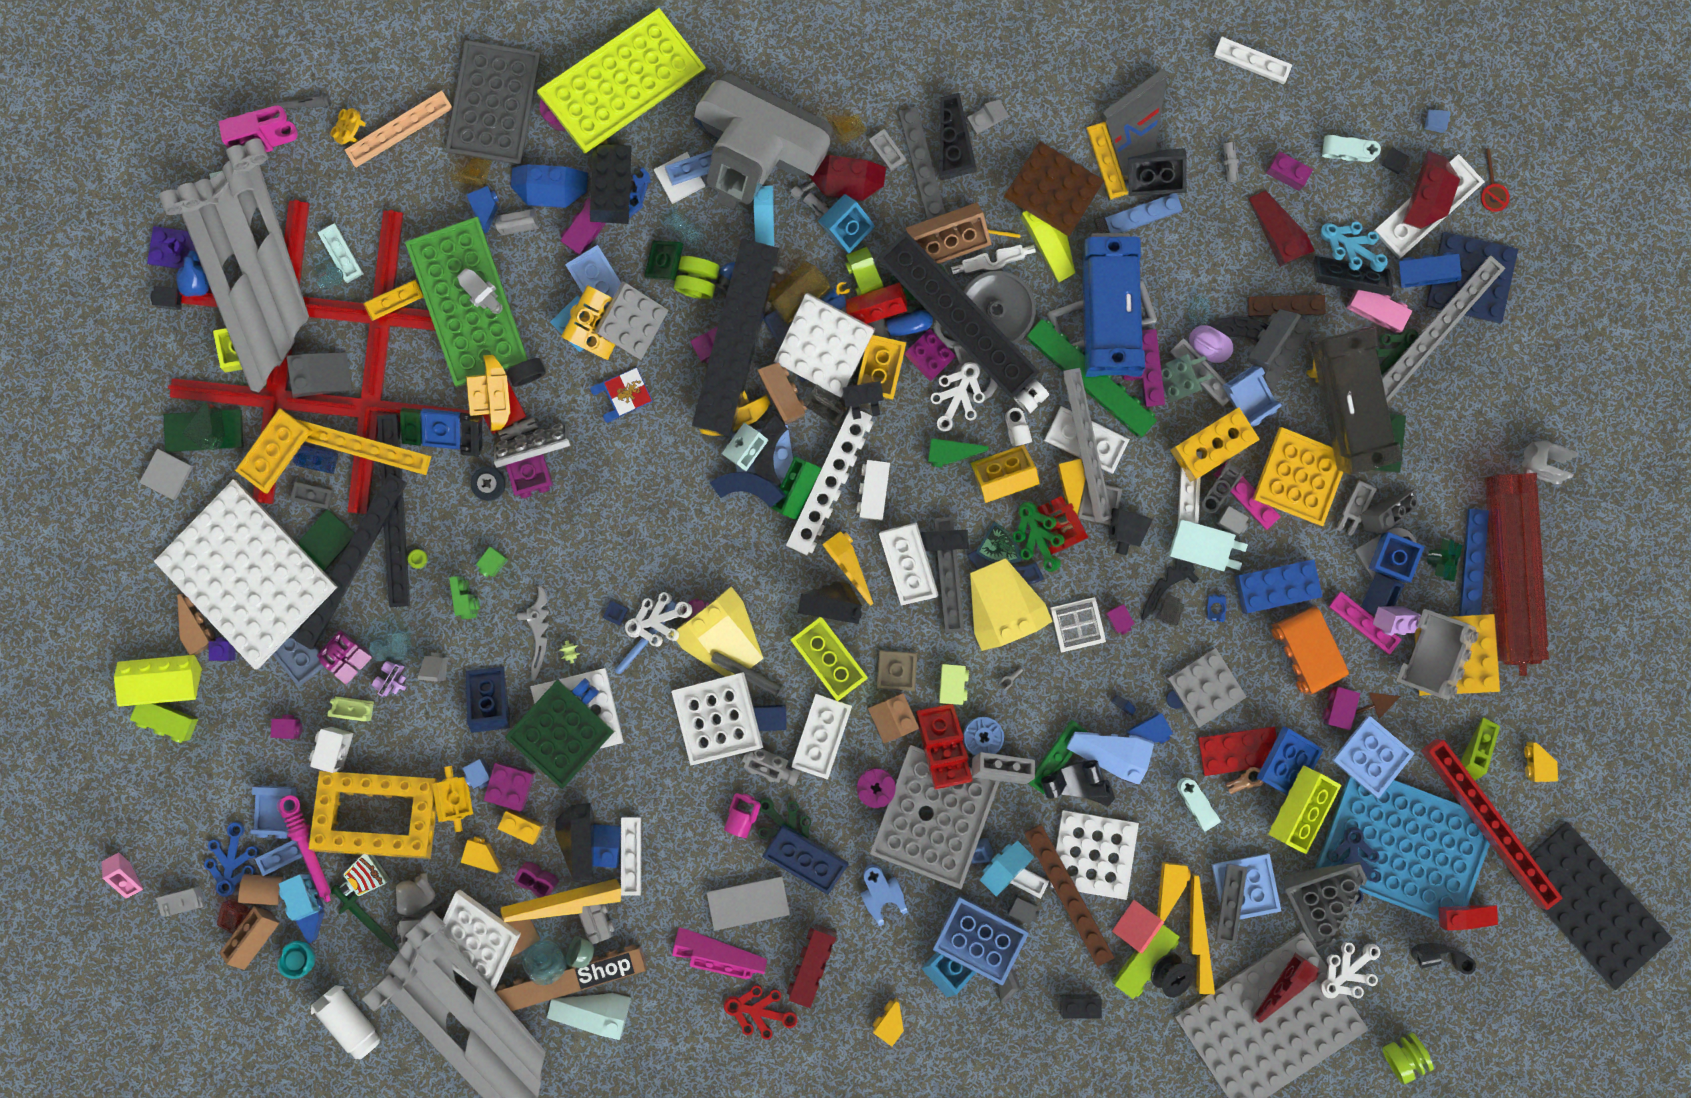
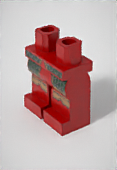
M1062 496L1050 501L1055 511H1052L1049 502L1037 507L1039 513L1048 517L1052 516L1057 522L1056 526L1051 529H1046L1042 522L1036 520L1038 525L1041 524L1042 528L1056 535L1061 534L1064 537V543L1058 547L1053 546L1051 541L1048 540L1051 546L1048 548L1051 555L1089 538L1076 512L1073 510V504L1067 505Z

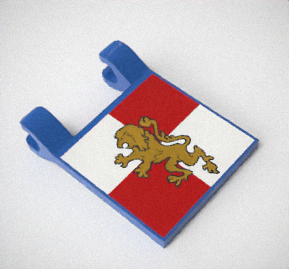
M637 367L590 388L594 396L606 390L614 407V411L603 415L606 423L653 402Z

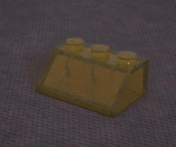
M805 261L770 291L767 304L788 324L795 318L806 293L819 298L830 288L827 278L815 265Z

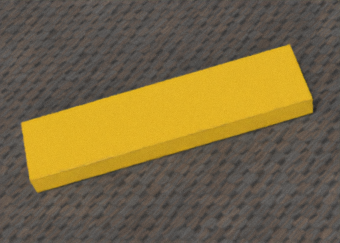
M1102 122L1087 127L1086 130L1102 179L1105 180L1104 185L1109 200L1127 195L1128 191L1106 123Z

